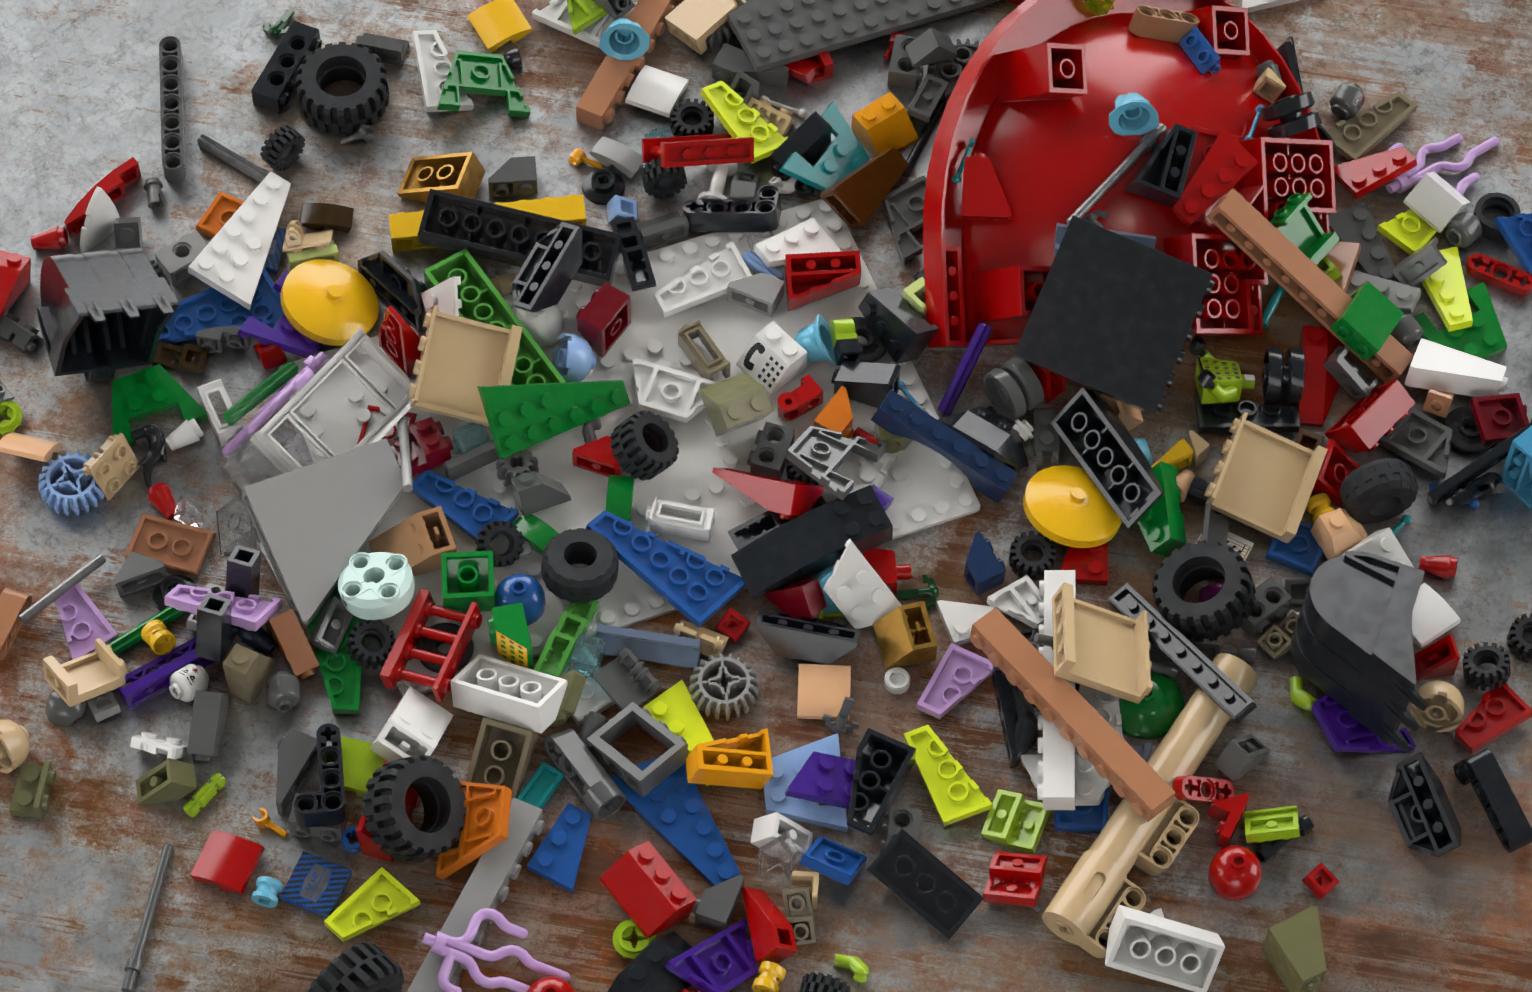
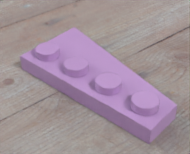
M178 584L164 596L165 605L176 608L179 611L197 614V609L206 594L213 593H211L209 588ZM231 591L213 594L232 600L231 624L248 631L256 632L282 608V598L273 597L271 601L260 600V595L250 594L248 598L235 597V592Z

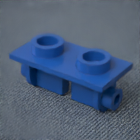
M1195 26L1178 44L1203 75L1207 71L1217 73L1221 69L1219 61L1221 58Z

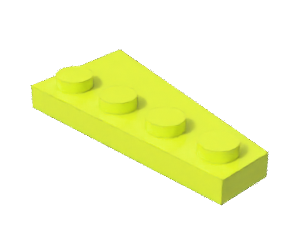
M722 80L701 89L700 95L732 138L754 137V162H751V164L771 156L788 138L787 136L784 138L778 133V128L772 123L768 124L765 122L755 108L751 109L744 104V99Z
M1458 247L1439 250L1447 260L1446 265L1421 281L1449 332L1472 327L1473 318Z
M680 680L644 706L658 722H664L672 733L676 736L680 735L686 740L688 755L697 744L714 741L683 680Z
M929 725L904 733L906 744L916 748L915 764L944 827L993 808V803L988 797L983 795L979 790V786L965 773L961 764L948 752V748Z

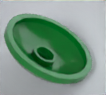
M1150 671L1153 682L1152 690L1149 693L1151 696L1144 697L1139 704L1119 698L1122 732L1124 734L1144 740L1157 739L1167 734L1184 708L1182 692L1175 681L1168 675Z

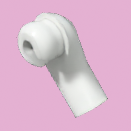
M772 177L769 180V184L777 186L780 194H791L795 191L794 184L797 179L791 177L788 181H782L779 177Z

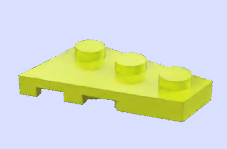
M1412 209L1404 213L1401 212L1388 222L1379 224L1376 229L1409 255L1427 244L1438 232Z
M381 867L324 920V925L340 940L345 942L419 906L420 900Z

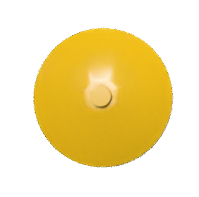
M318 259L299 264L288 274L281 289V306L288 321L301 334L322 344L344 346L352 338L351 336L361 328L368 335L378 318L379 302L372 285L358 271L337 261Z
M1069 465L1045 468L1037 472L1030 479L1024 492L1023 507L1031 524L1045 537L1065 546L1092 548L1103 545L1115 537L1122 524L1121 518L1084 468Z

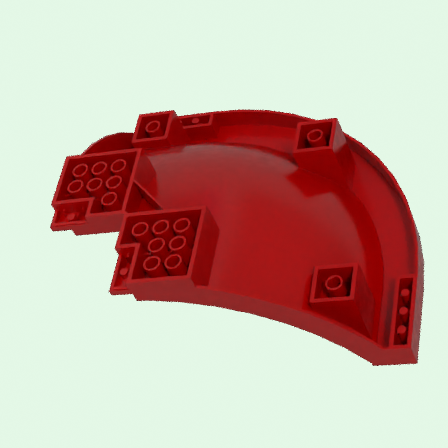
M1025 0L1000 21L979 45L963 69L947 101L935 136L927 171L923 207L926 320L930 325L935 324L939 327V330L928 344V348H967L979 323H984L992 328V332L984 347L1019 344L1055 258L1053 243L1057 223L1067 224L1066 220L1140 145L1139 141L1146 135L1122 136L1115 134L1110 128L1109 113L1115 109V100L1119 95L1128 93L1142 95L1157 111L1159 124L1163 123L1167 130L1176 123L1189 129L1192 126L1218 132L1225 128L1230 134L1240 136L1238 142L1258 161V164L1231 189H1235L1269 222L1274 217L1273 214L1286 205L1287 199L1295 193H1311L1313 197L1307 205L1324 233H1330L1329 214L1336 213L1333 140H1320L1317 127L1286 138H1271L1267 129L1271 125L1279 123L1280 119L1267 122L1263 120L1262 115L1254 132L1253 139L1244 140L1249 134L1257 114L1255 108L1259 105L1266 107L1272 104L1252 92L1255 82L1258 80L1256 77V67L1268 60H1273L1274 64L1278 65L1282 82L1286 85L1285 92L1276 101L1290 95L1302 94L1301 88L1283 57L1267 36L1248 18V8L1235 7L1226 0ZM1138 5H1146L1187 12L1196 16L1200 21L1197 28L1221 58L1219 60L1221 63L1220 71L1217 73L1207 71L1203 75L1178 43L1140 37L1130 32L1128 27ZM1309 108L1302 110V114L1310 112ZM971 138L975 140L969 157H971L972 153L986 154V157H990L1013 214V222L964 220L962 218L964 169L961 174V182L954 183L952 176L957 173ZM1152 150L1146 152L1087 214L1098 209L1102 212L1106 210L1109 214L1104 219L1101 216L1097 218L1105 229L1156 236L1155 250L1213 273L1211 280L1215 281L1210 295L1204 294L1201 303L1205 304L1200 318H1194L1191 326L1195 328L1192 337L1263 335L1261 286L1268 285V274L1206 217L1217 202L1206 211L1200 225L1192 224L1188 227L1184 222L1175 220L1176 214L1172 211L1175 204L1167 207L1125 191Z

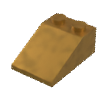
M473 152L412 157L397 195L402 198L426 203L430 189L475 199L486 170Z

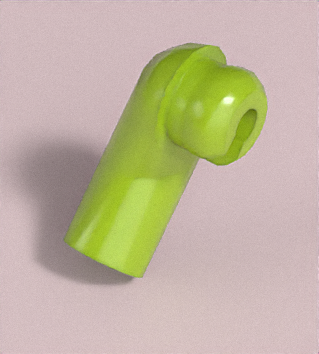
M843 954L835 955L834 967L851 969L854 972L853 980L855 982L865 983L868 980L867 975L870 974L869 967L859 957Z

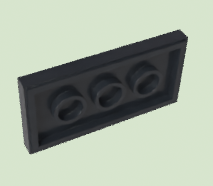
M902 828L867 868V871L949 940L984 899V897Z

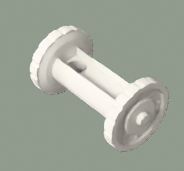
M738 163L707 165V169L713 173L709 191L700 193L698 199H727L723 195L726 179L728 176L737 173Z

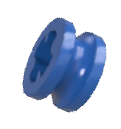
M354 826L347 828L342 833L343 848L351 854L361 852L359 843L355 841L353 845L349 841L350 837L353 839V836H357V827Z

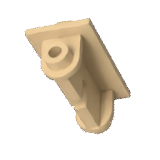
M682 619L680 623H676L673 630L674 636L699 639L702 644L700 654L707 657L711 654L714 658H718L719 653H723L729 639L727 636L701 626L697 628L693 623Z

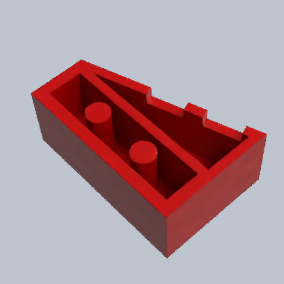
M859 250L785 255L784 268L788 311L860 285L861 263Z

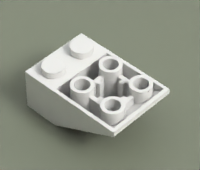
M410 686L373 742L370 750L388 762L414 755L431 756L450 723L453 714Z

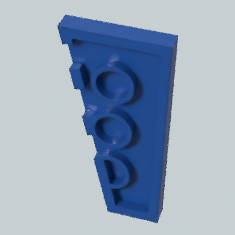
M430 470L423 472L413 481V490L411 491L431 508L441 506L445 518L474 541L478 539L477 534L484 525L494 521H508L512 523L519 516V510L502 506L499 501L482 497L477 494V491L470 488L464 489L456 485L454 481ZM496 534V535L492 538L491 542H492L495 538H497L500 534Z

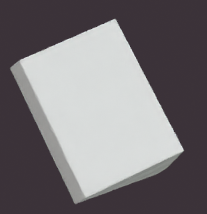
M1433 171L1423 176L1403 203L1436 231L1441 233L1448 223L1470 204V201Z

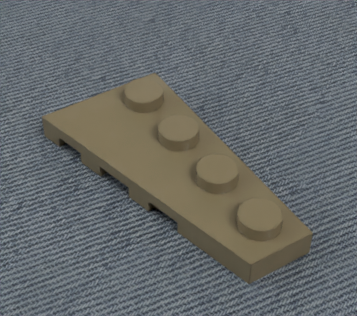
M1397 92L1375 103L1374 107L1366 111L1361 110L1355 113L1354 117L1346 121L1343 119L1337 122L1327 132L1336 144L1337 153L1346 160L1352 161L1363 158L1416 111L1417 105L1402 93Z

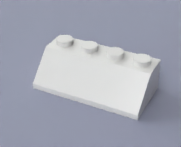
M481 654L450 681L453 707L538 733H543L556 720L568 685L565 679Z
M1118 905L1109 928L1105 965L1194 992H1207L1225 945L1217 933Z

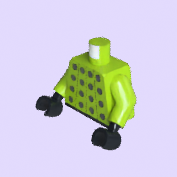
M1195 336L1190 341V352L1193 355H1199L1197 357L1194 379L1201 404L1238 402L1242 389H1254L1255 376L1241 374L1237 362L1215 359L1208 350H1203L1206 347V342L1200 336Z

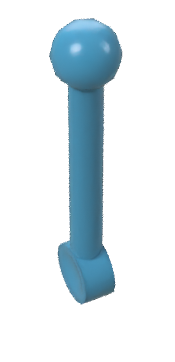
M1263 105L1255 108L1257 114L1250 132L1244 140L1253 139L1254 132L1262 115L1260 109L1264 108Z
M900 381L899 390L904 393L911 403L923 409L905 388L904 382Z

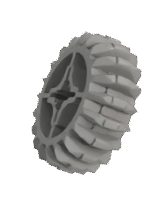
M720 652L718 658H714L710 654L708 662L701 659L700 667L695 666L693 675L690 676L689 693L692 694V701L697 703V709L699 711L705 709L707 717L714 713L715 719L718 720L720 715H725L728 721L731 714L739 718L740 711L747 714L749 706H754L755 698L759 695V680L756 678V670L751 669L750 661L743 663L742 656L733 659L732 652L728 657H723L724 655ZM722 680H724V685L727 686L726 693L724 692V687H721Z

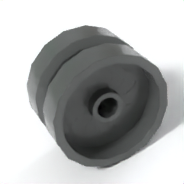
M1011 358L1003 363L1001 368H995L983 376L984 390L995 410L1009 421L1013 422L1024 415L1026 410H1032L1044 402L1043 388L1038 377L1025 361L1018 358Z

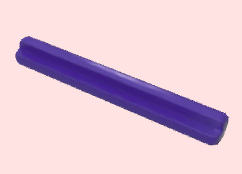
M984 323L978 324L938 406L940 413L947 416L952 414L992 332L990 326Z

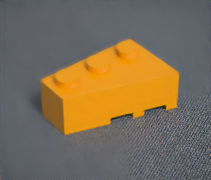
M768 728L749 735L747 733L740 734L732 739L726 740V738L697 744L685 759L688 783L762 789L773 776Z

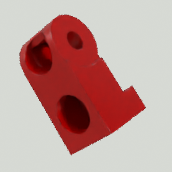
M810 374L801 378L800 387L779 396L777 400L779 417L785 421H792L823 403V390Z

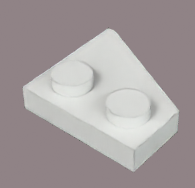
M1028 575L987 597L986 602L988 605L996 607L999 611L1032 628H1039V624H1044V618H1039V602H1044V596H1039V589Z
M944 600L936 602L937 610L951 643L957 646L970 643L972 624L994 609L993 606Z
M141 732V735L132 736L130 743L132 748L153 754H165L167 758L174 760L188 755V745H183L181 739L167 737L166 741L156 739L157 734L150 732Z

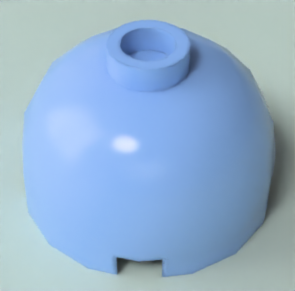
M562 333L557 341L562 342L560 348L555 347L552 364L566 383L580 382L589 374L591 369H594L596 356L592 354V348L586 339L578 335Z

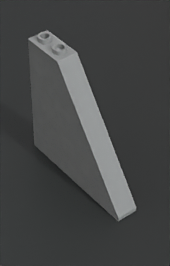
M387 438L243 487L242 499L289 606L294 610L303 631L308 628L337 587L339 577L349 564L350 557L362 552L404 492L401 468L397 463V452L394 446L389 445Z

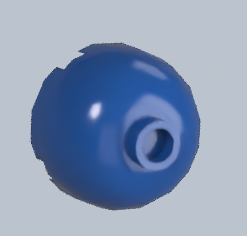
M513 574L503 579L497 586L495 607L522 603L528 626L535 623L543 615L546 604L545 592L539 581L532 576Z

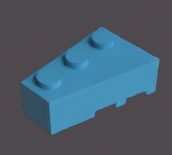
M1532 426L1512 441L1500 475L1505 486L1531 509Z

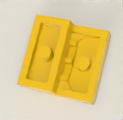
M494 0L467 15L491 53L510 40L515 44L533 31L514 0Z

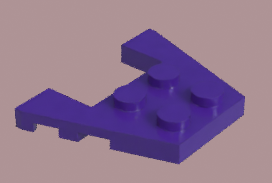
M287 269L273 287L279 293H281L284 281L290 273ZM285 314L273 329L250 315L237 334L245 339L247 336L258 339V343L264 345L271 343L280 346L283 351L308 358L310 355L314 357L323 346L322 343L311 340L296 330Z
M1328 694L1316 701L1311 708L1334 752L1411 753L1416 748L1406 727L1398 729V731L1410 745L1408 752H1405L1394 743H1392V746L1385 743L1351 717L1349 710Z

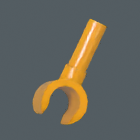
M580 148L573 150L569 155L568 161L575 167L581 162L597 169H602L603 164L586 157L585 152Z
M265 808L258 809L263 816L262 819L252 816L258 828L265 829L268 827L284 838L288 835L286 830L276 825L270 819Z

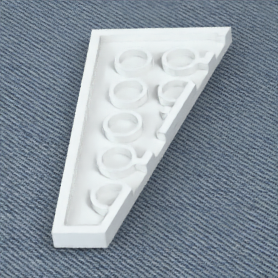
M270 171L189 265L188 273L250 310L281 213L290 191L291 183Z

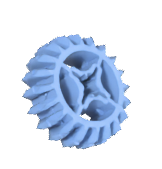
M79 450L75 455H71L69 451L63 457L57 454L56 461L50 459L48 462L49 466H42L43 474H39L38 489L41 492L42 500L46 502L49 509L54 508L58 514L64 510L67 516H69L71 511H75V514L79 516L80 510L84 509L88 513L90 510L89 506L97 507V500H103L104 493L97 485L92 474L88 477L82 472L83 464L91 458L88 452L83 456Z

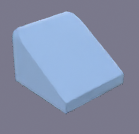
M615 195L607 203L608 223L633 216L635 222L638 221L636 200Z

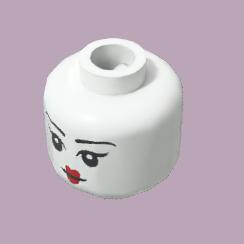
M189 663L171 674L169 690L176 699L191 702L195 698L196 690L207 691L209 676L202 666Z

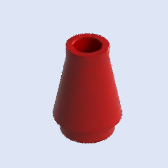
M57 225L37 235H32L31 245L33 250L63 249L65 246H69L66 228Z
M159 482L147 490L148 501L167 520H173L180 515L169 485Z
M1421 555L1419 570L1447 580L1449 577L1455 578L1458 558H1454L1452 555Z

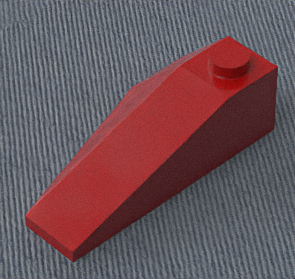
M389 306L384 314L385 320L381 322L382 328L378 330L379 346L411 378L415 375L413 374L416 359L420 360L422 351L418 350L420 337L392 306Z

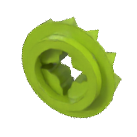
M12 400L0 402V417L7 414L8 420L0 422V434L3 436L8 432H15V429L21 426L23 418L22 409Z
M628 919L620 923L614 930L613 945L615 951L621 954L623 958L627 957L634 960L656 938V935L647 939L635 923ZM633 931H635L637 939L642 940L637 942L636 948H633L632 943L627 941L631 939Z

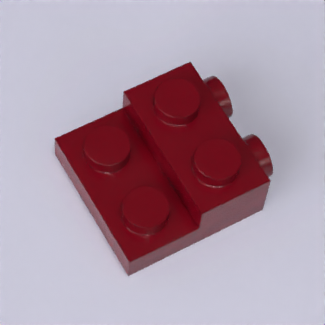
M1520 393L1475 397L1470 401L1483 445L1499 444L1529 424L1527 406L1525 402H1522Z
M429 417L408 425L412 476L443 465L446 461L452 459L450 451L453 450V445L449 436L443 437L445 433L440 421L434 422L433 418ZM399 437L389 440L388 443L390 446H394L398 456L397 463L401 468Z

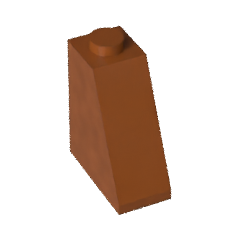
M290 609L269 619L265 626L274 643L277 644L276 647L292 675L300 676L301 680L316 674L314 669L319 666V663L294 610Z

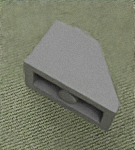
M765 273L729 282L727 286V300L772 317L784 296L785 281L777 276Z

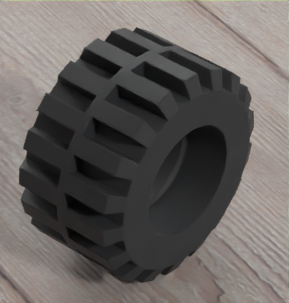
M641 410L636 412L615 427L614 432L611 433L610 438L612 441L610 442V447L613 448V457H616V462L619 466L623 467V471L627 474L630 473L631 477L635 479L639 478L642 481L653 479L673 465L678 458L677 454H679L678 440L674 436V431L670 429L667 421H663L660 415H655L652 411L646 412Z

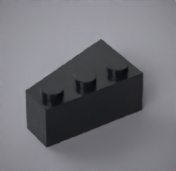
M1175 123L1163 134L1125 191L1167 207H1171L1180 200L1198 132Z
M887 287L869 291L858 308L895 364L918 359L939 330V327L935 324L930 325L924 320V315L921 312H915L909 307L910 303L893 288Z

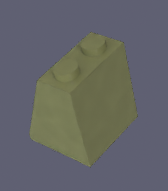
M747 373L739 374L698 390L716 437L763 420L774 411L765 387Z
M1315 905L1270 927L1264 941L1262 951L1288 992H1319L1327 971L1319 914Z

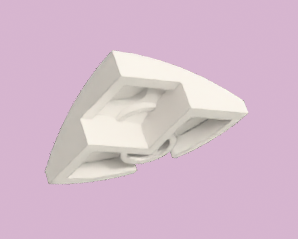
M96 187L85 213L87 215L84 223L85 227H82L80 236V249L82 252H88L99 245L114 230L113 224L115 219L120 218L114 203L100 187Z

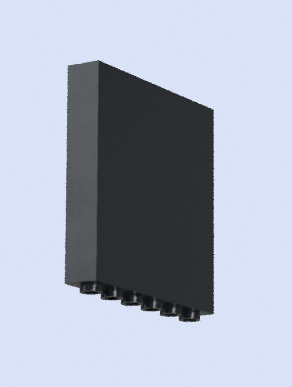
M1073 215L1013 357L1153 415L1156 410L1161 411L1166 397L1162 396L1165 387L1170 388L1176 374L1172 373L1175 363L1180 365L1186 352L1182 350L1185 340L1190 342L1195 328L1191 325L1194 318H1200L1205 304L1201 302L1204 294L1210 295L1215 281L1211 280L1213 273Z

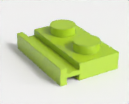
M1297 805L1244 812L1247 843H1262L1271 840H1288L1300 837Z

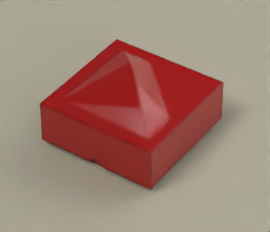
M730 607L716 625L715 630L729 637L728 640L736 644L751 622Z
M1322 862L1301 880L1319 900L1340 882Z

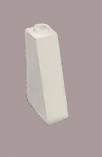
M1421 338L1404 385L1473 397L1497 395L1498 391L1504 392L1508 378L1504 377L1507 367Z

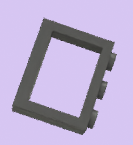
M634 702L630 703L587 738L588 749L596 760L642 797L646 796L685 764V759L688 756L686 740L680 735L676 736L664 722H658L646 708H640ZM634 724H637L668 749L643 771L610 746L613 741Z

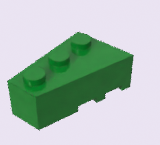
M1161 461L1152 467V470L1162 487L1164 495L1138 521V524L1150 551L1169 557L1172 551L1175 549L1179 550L1183 545L1187 544L1184 516L1180 512L1179 505L1181 492L1177 489L1176 481L1178 468Z

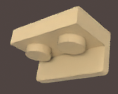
M751 97L747 106L751 109L755 108L765 122L778 128L777 132L784 138L791 125L796 126L797 122L792 118L793 113L782 107L778 111L772 107L773 103L767 99L760 97L757 100Z

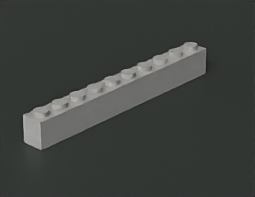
M513 797L510 807L507 839L481 856L440 932L451 937H461L465 934L474 913L484 908L497 910L496 907L499 902H504L509 892L508 885L512 879L515 880L520 873V863L523 857L527 858L532 851V841L535 835L539 836L543 831L545 821L543 820L542 809ZM484 919L480 923L478 932L470 944L478 947L481 945L485 936L484 929L487 924L491 925L493 923L491 919ZM429 951L407 992H443L438 984V974L444 956ZM454 961L448 979L455 986H458L460 983L459 975L462 970H467L466 966L460 962Z

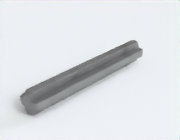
M205 133L197 140L199 147L260 183L270 173L268 170Z

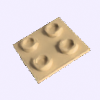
M292 220L287 226L282 251H289L290 254L304 251L303 248L313 247V249L326 248L332 242L333 229L304 234L302 224L298 220Z
M123 433L109 436L105 443L98 448L99 453L94 452L93 457L83 464L82 472L88 477L92 474L108 502L141 466L137 464L138 460Z

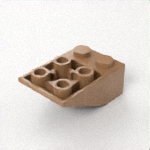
M441 506L418 512L369 541L372 553L389 552L404 555L412 569L413 576L440 569L441 553L457 552L456 544Z

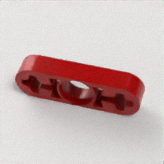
M1473 253L1468 257L1465 270L1470 276L1517 296L1525 297L1532 293V275L1481 253ZM1476 263L1481 264L1478 268L1474 267ZM1502 271L1507 277L1499 279L1494 275V272ZM1511 276L1514 277L1512 283L1509 282L1510 279H1511ZM1521 282L1526 283L1524 287L1520 286Z
M1187 775L1176 777L1172 784V789L1175 791L1174 796L1178 800L1211 804L1234 797L1233 785L1229 780ZM1202 783L1205 786V796L1201 792ZM1185 786H1190V791L1186 790ZM1216 789L1221 790L1222 794L1216 793Z

